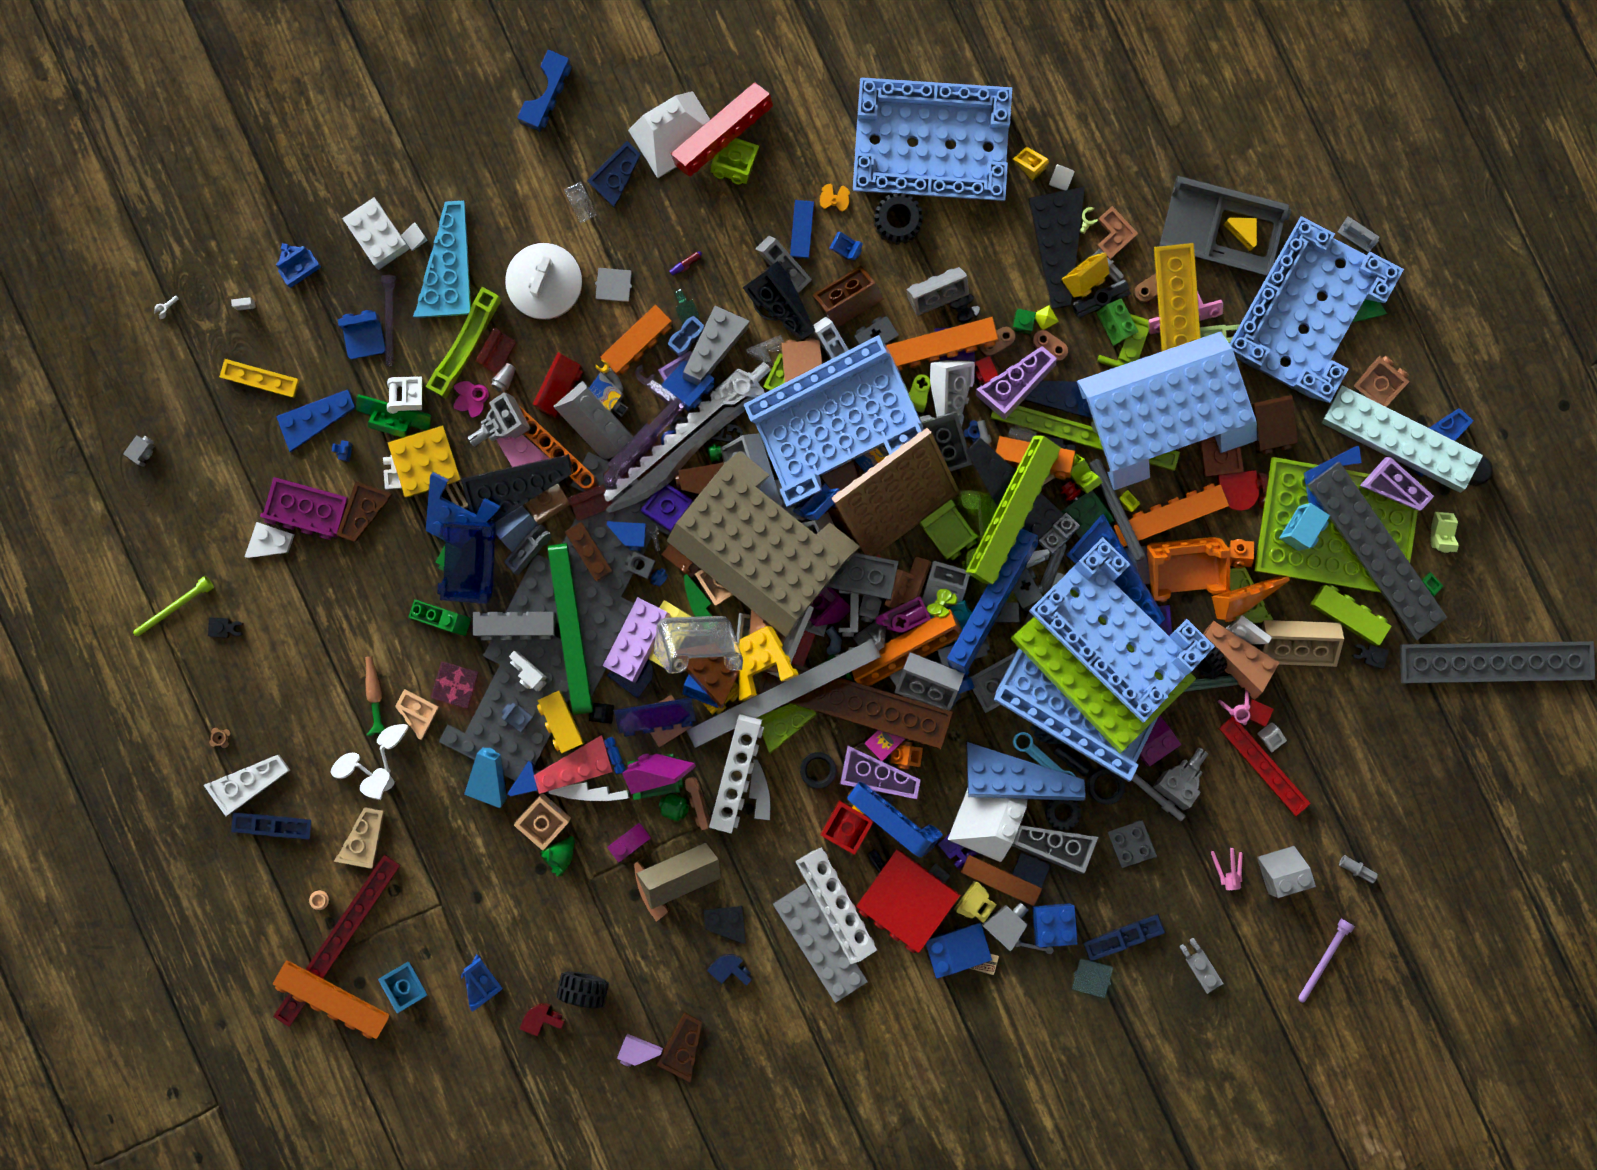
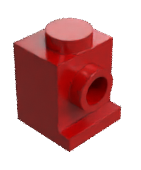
M990 356L975 362L977 370L974 372L978 382L982 381L983 385L995 376H999Z

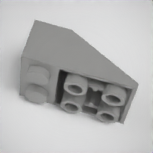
M933 561L922 597L926 609L928 605L935 603L937 591L940 589H948L952 594L955 593L958 598L957 603L961 602L970 576L966 573V570Z

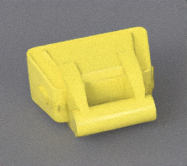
M974 881L954 909L965 917L974 918L976 916L984 923L997 904L988 899L989 893L986 892L987 890L984 886L982 887L979 882ZM987 903L988 905L986 906V908L983 910L981 914H979L978 911L981 909L983 904Z

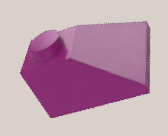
M825 587L810 605L814 609L809 620L815 627L837 623L851 611V606L834 589Z

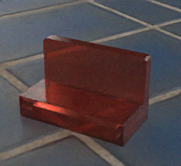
M493 328L476 362L497 374L502 369L516 341L504 335L500 330Z
M604 484L568 498L578 521L603 512L612 504L611 500L608 502L605 500L604 494L607 489Z

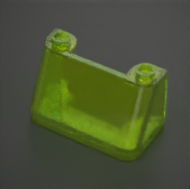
M972 490L960 491L957 495L958 505H963L968 510V514L978 513L981 542L997 510V506L990 493ZM977 548L971 549L967 553L966 561L962 562L964 570H967Z

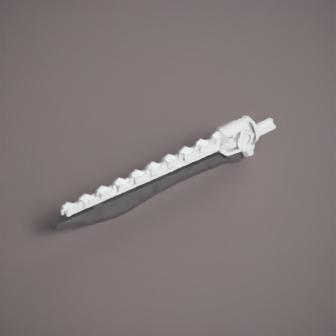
M763 362L752 373L736 369L715 391H712L710 395L711 401L700 403V412L689 413L687 416L688 423L677 424L675 428L676 434L665 435L663 439L664 445L653 446L652 456L641 457V467L630 468L628 471L629 478L618 479L616 482L617 489L605 491V500L608 502L629 484L632 485L628 491L607 507L606 511L610 513L636 504L669 484L677 475L678 470L686 464L707 440L746 410L743 404L765 393L758 382L771 371L769 366ZM744 397H747V399H745L736 407L724 408L714 418H712L708 423H706L701 429H699L695 434H693L688 440H686L681 446H679L675 451H673L668 457H666L661 463H659L655 468H653L648 474H646L642 479L638 481L637 477H639L643 472H645L650 466H652L657 460H659L670 449H672L676 444H678L683 438H685L689 433H691L696 427H698L703 421H705L709 416H711L722 405L732 406Z

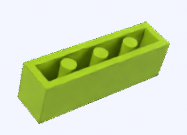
M1333 585L1321 586L1310 606L1335 622L1341 623L1343 627L1370 644L1380 646L1391 628V625L1387 623L1388 620L1380 615H1373L1371 613L1372 610L1364 605H1357L1352 597L1346 594L1345 596L1338 593L1339 589Z

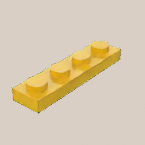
M224 359L219 376L226 380L295 398L300 381L297 378Z

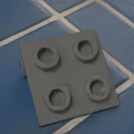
M1137 820L1132 824L1108 832L1122 868L1157 857L1143 820Z

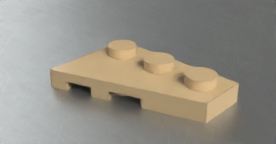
M366 807L363 809L334 862L366 868L374 867L384 816L383 810Z

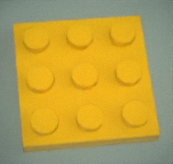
M443 426L388 442L405 498L429 491L430 475L433 472L448 479L447 485L461 481Z

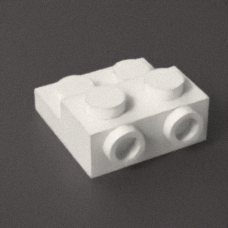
M513 651L509 657L512 661L510 663L516 669L522 670L518 675L521 678L519 682L527 689L532 688L535 691H540L546 685L545 680L547 677L520 652Z

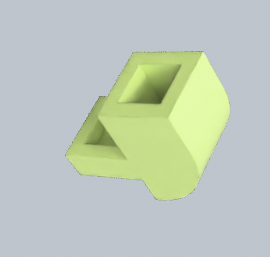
M1434 513L1431 526L1432 548H1437L1438 551L1444 553L1457 552L1459 545L1455 538L1458 521L1454 513Z

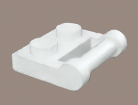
M392 377L388 379L389 403L387 404V411L389 413L422 410V377ZM398 387H402V401H397Z

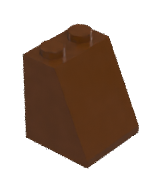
M1292 395L1251 405L1257 421V441H1254L1256 453L1262 452L1263 455L1274 453V449L1281 448V451L1293 448L1292 445L1298 443Z
M724 463L678 470L679 475L675 476L678 489H681L684 494L698 497Z

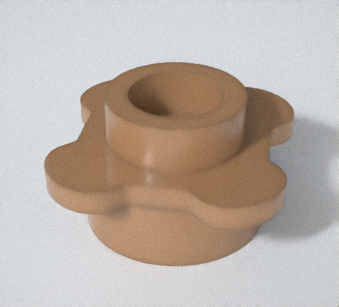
M213 728L209 742L210 745L227 748L229 745L228 737L231 735L228 729L219 730L218 728Z

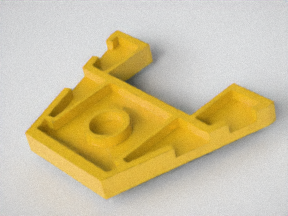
M766 626L740 639L739 701H745L756 696L753 675L776 664L781 681H788L799 676L797 670L793 669L790 664L791 659L782 650L783 645L772 626Z

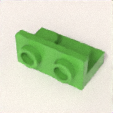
M1122 299L1109 303L1096 312L1113 346L1138 333V329Z

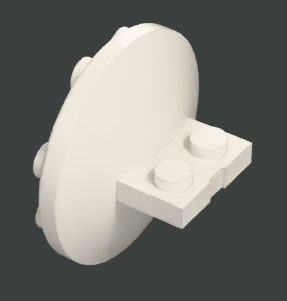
M539 243L524 248L512 259L506 273V289L512 303L525 315L535 319H553L569 311L578 300L582 289V275L576 260L568 251L554 244Z

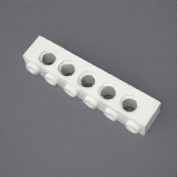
M741 714L738 716L709 828L732 834L733 827H738L740 817L737 816V812L742 810L745 800L741 798L742 793H747L750 782L746 780L747 774H752L754 763L751 762L752 756L757 755L759 748L756 740L757 737L761 738L764 727L760 726L762 722L760 719ZM749 735L752 740L746 742L742 739V736ZM744 753L746 754L747 759L741 760L738 758L737 754ZM739 771L742 777L736 778L732 772ZM729 789H734V790H736V791H737V795H735V796L730 795V794L728 793V790H729ZM729 807L733 812L730 814L725 813L723 808Z
M822 847L795 861L850 964L859 962L877 951L874 940L869 936L864 922L857 914L855 905L850 901L845 887L841 884L836 870L831 866L828 855L823 851Z

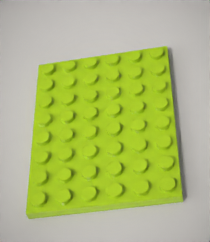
M1276 457L1271 458L1254 571L1381 593L1330 518L1327 520L1329 524L1326 529L1320 531L1317 536L1319 540L1313 548L1298 551L1279 539L1298 506L1308 504L1304 472L1318 465ZM1346 470L1410 563L1418 510L1361 487L1362 482L1370 474Z
M1070 590L1071 596L1078 598V593L1075 590ZM1035 617L1011 638L1119 753L1124 751L1196 680L1191 673L1186 675L1169 693L1165 701L1143 723ZM1098 617L1099 623L1106 625V620L1103 617ZM1127 644V650L1131 653H1134L1133 646ZM1155 672L1156 679L1162 680L1161 673Z

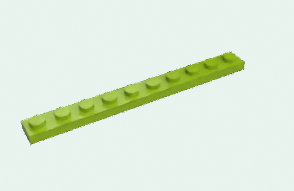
M1017 406L1005 420L992 410L991 419L1104 451L1099 435L1093 431L1091 426L1022 406ZM1173 450L1150 458L1149 464L1175 471L1180 452Z

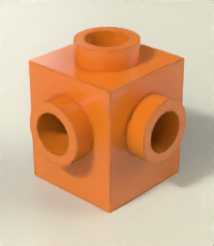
M1243 539L1231 540L1228 547L1231 550L1230 566L1235 568L1252 567L1254 542Z
M903 741L901 745H898L892 751L890 763L898 764V768L909 769L910 766L920 767L923 748L912 746L913 742Z

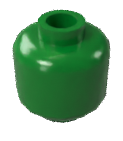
M670 793L666 797H662L659 808H661V815L663 817L679 821L686 817L689 805L685 798Z

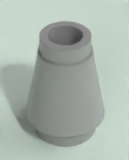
M506 363L492 379L491 386L504 393L505 390L509 389L516 368Z

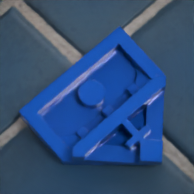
M282 243L281 256L276 266L279 268L278 272L289 288L321 268L312 252L304 246L295 247Z

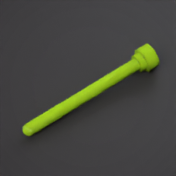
M203 576L198 580L195 588L134 630L133 634L137 637L142 635L199 593H208L214 588L212 582L208 577Z

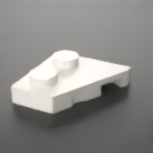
M1242 615L1226 627L1227 630L1249 644H1268L1272 639L1270 635Z

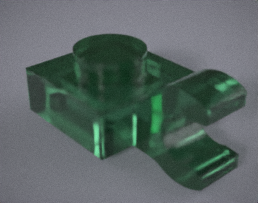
M682 289L676 291L675 295L680 305L676 306L675 309L682 325L692 316L699 319L700 316L693 300L686 301Z

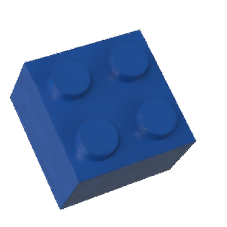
M1073 904L1032 906L1034 937L1037 947L1077 945L1075 906Z

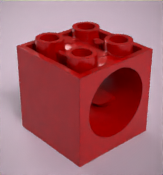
M839 800L820 835L855 855L874 821L867 815H863Z

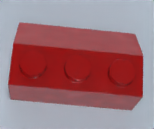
M558 352L533 402L536 409L558 419L561 414L554 408V405L574 389L576 381H580L583 375V371H581L582 366Z

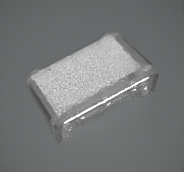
M725 616L663 618L657 624L653 654L668 673L684 671L688 666L689 658L724 657V665L727 669L742 670L743 657L733 626Z

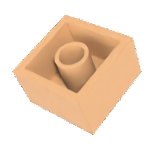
M541 793L516 820L514 826L541 850H544L569 823L571 817L544 793Z

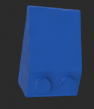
M981 922L932 936L926 943L936 979L992 960Z

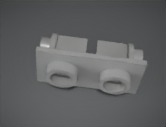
M1347 216L1338 230L1339 234L1368 253L1379 241L1378 235Z

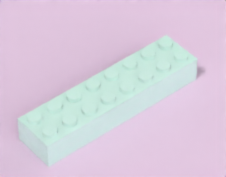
M1343 385L1338 390L1321 422L1460 493L1466 489L1483 456Z

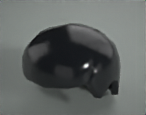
M1482 456L1468 483L1469 485H1483L1492 477L1493 465L1486 457Z

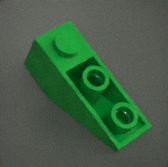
M415 599L409 614V618L466 636L472 619Z

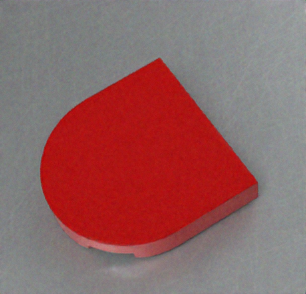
M1256 470L1217 476L1218 485L1221 484L1229 504L1228 508L1234 511H1244L1256 503L1259 497Z

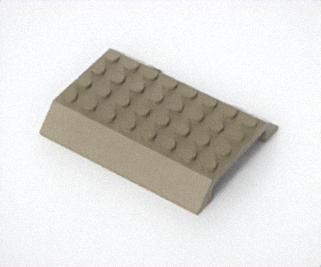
M739 451L725 462L676 522L667 542L787 638L799 623L800 617L842 565L852 558L860 546L831 523H828L820 532L814 534L759 490L770 475Z

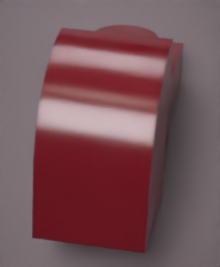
M541 1003L533 1006L526 1013L519 1029L538 1036L544 1022L562 1029L566 1019L562 1018L563 1014L559 1012H548L551 1004Z

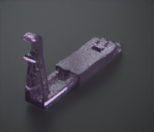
M643 365L636 368V378L668 406L650 425L646 423L608 463L609 471L604 475L605 484L608 488L613 487L617 480L621 479L658 441L657 436L683 410L682 401L654 381L655 374H652L649 378H644L640 374L643 371Z

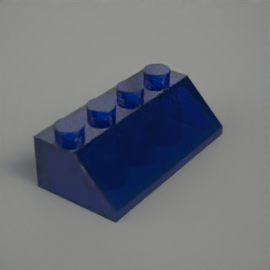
M693 698L614 710L619 734H624V737L635 736L636 731L642 730L643 734L653 733L655 728L661 727L662 731L674 729L673 725L681 724L682 728L693 726L692 722H697Z

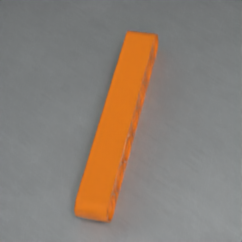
M519 405L530 428L537 426L536 433L529 434L528 430L524 434L549 458L556 457L557 453L564 451V455L569 454L572 465H578L577 471L569 477L584 490L593 491L598 484L597 478ZM545 439L551 440L548 447H543ZM586 477H591V483L587 486H584V479Z

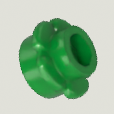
M713 444V446L708 447L711 462H719V458L722 457L720 446L716 447Z

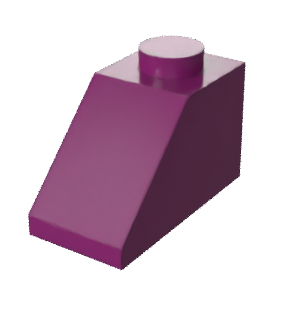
M638 823L607 848L619 863L651 837L643 826Z

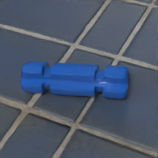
M613 737L605 739L604 744L606 748L608 747L607 752L612 765L615 766L614 770L616 774H621L626 771V768L622 764L621 755L615 746L616 742Z

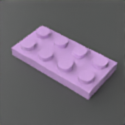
M637 597L603 666L636 683L670 613Z

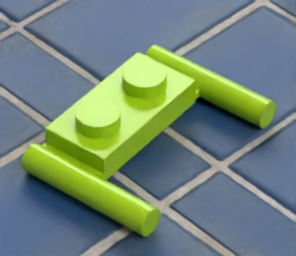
M1130 314L1138 329V333L1124 340L1117 361L1099 355L1097 362L1116 368L1139 360L1149 331V320Z

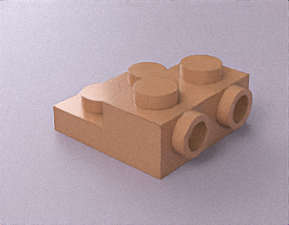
M1379 355L1354 384V387L1367 398L1387 407L1409 383L1407 378L1409 374L1402 368L1397 370L1393 367L1394 362L1386 355L1383 358Z

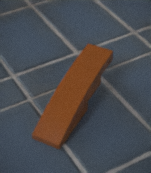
M968 855L961 870V873L1033 906L1042 890L1041 887L971 855Z

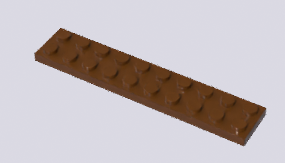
M791 663L793 669L797 670L798 675L810 670L809 668ZM764 672L757 693L762 694L786 681H781L780 677ZM843 678L832 680L788 702L940 750L943 748L953 716L952 711Z

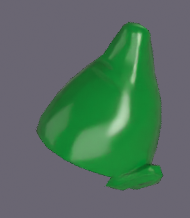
M573 836L547 846L540 852L545 862L553 868L551 872L558 877L563 876L572 861L575 844Z

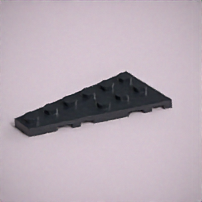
M1085 187L1028 199L1052 310L1071 305L1072 294L1061 279L1075 269Z
M978 437L966 451L998 508L1016 469L981 437ZM1040 492L1033 503L1032 510L1025 519L1022 529L1036 534L1039 541L1064 514Z
M569 454L462 478L461 482L470 512L477 515L485 498L500 506V509L476 534L573 474L574 471Z

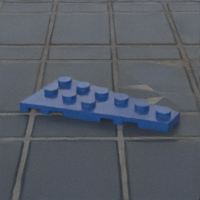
M1102 514L1068 552L1067 556L1076 564L1103 537L1130 563L1129 567L1114 583L1159 626L1165 620L1164 615L1106 517Z

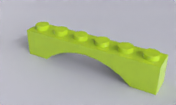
M484 287L481 288L456 341L443 361L435 369L426 385V388L445 399L448 397L502 301L498 295Z

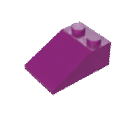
M1160 715L1139 755L1144 764L1149 767L1181 746L1175 734Z
M647 753L638 757L639 761L629 764L628 769L622 775L631 794L676 783L694 769L696 765L692 762L660 754L649 756Z

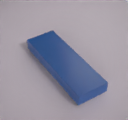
M795 200L790 255L794 258L809 259L814 201Z

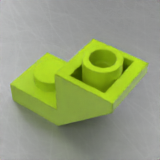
M1076 453L1071 478L1080 489L1088 494L1103 482L1098 475L1091 471L1085 459Z

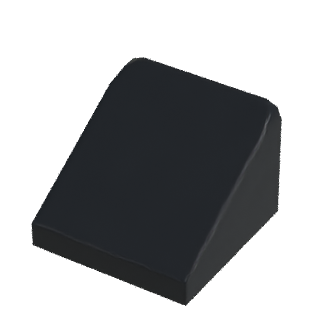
M592 702L593 712L589 714V721L612 724L614 705Z

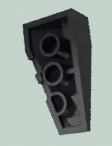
M778 261L742 287L757 306L764 307L769 311L768 314L772 318H778L783 322V326L800 340L815 331L790 276Z

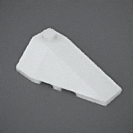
M944 360L931 363L930 384L937 417L957 411L962 427L964 420L963 409L969 401V398H967L969 387H973L975 362Z

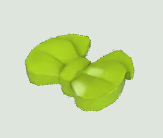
M948 589L938 590L937 600L935 603L927 606V611L930 615L940 619L947 617L950 612L945 606L946 604H957V595L955 593L952 594Z

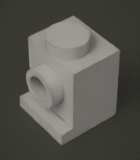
M136 435L123 454L136 464L145 467L146 463H144V460L149 459L152 455V449L155 447L153 446L154 441L147 436L142 438Z

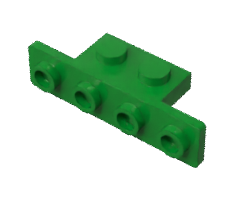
M360 394L357 396L356 410L372 415L368 421V428L403 438L406 436L410 426L426 431L430 429V414L416 410L389 413L387 411L388 402Z

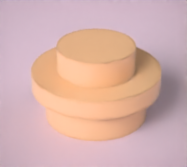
M315 891L311 894L309 903L313 909L322 910L329 904V896L324 891Z

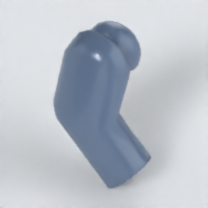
M833 626L825 631L831 639L830 646L827 647L829 655L838 654L842 645V639Z

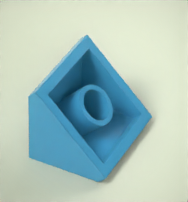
M409 961L378 979L396 1013L427 996Z

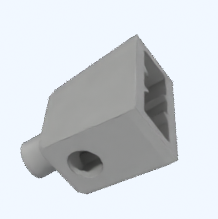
M1021 903L1013 911L1005 905L982 923V926L1011 951L1027 927V924L1021 918L1028 912V909Z

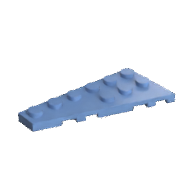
M967 742L968 797L1085 800L1084 779Z

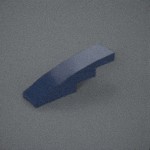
M233 812L231 832L310 839L311 819Z
M1159 914L1088 940L1084 942V946L1090 961L1145 942L1147 939L1164 934L1166 931Z

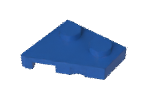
M480 958L464 969L469 1008L473 1012L503 988Z

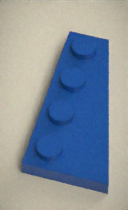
M347 389L276 416L289 452L296 450L301 444L309 441L317 433L322 432L333 422L338 421L356 407L350 390Z
M1458 408L1429 427V429L1455 441L1474 420ZM1412 469V470H1413L1417 475H1419L1420 477H1422V476L1424 475V474H1422V473H1420V472H1418V471Z

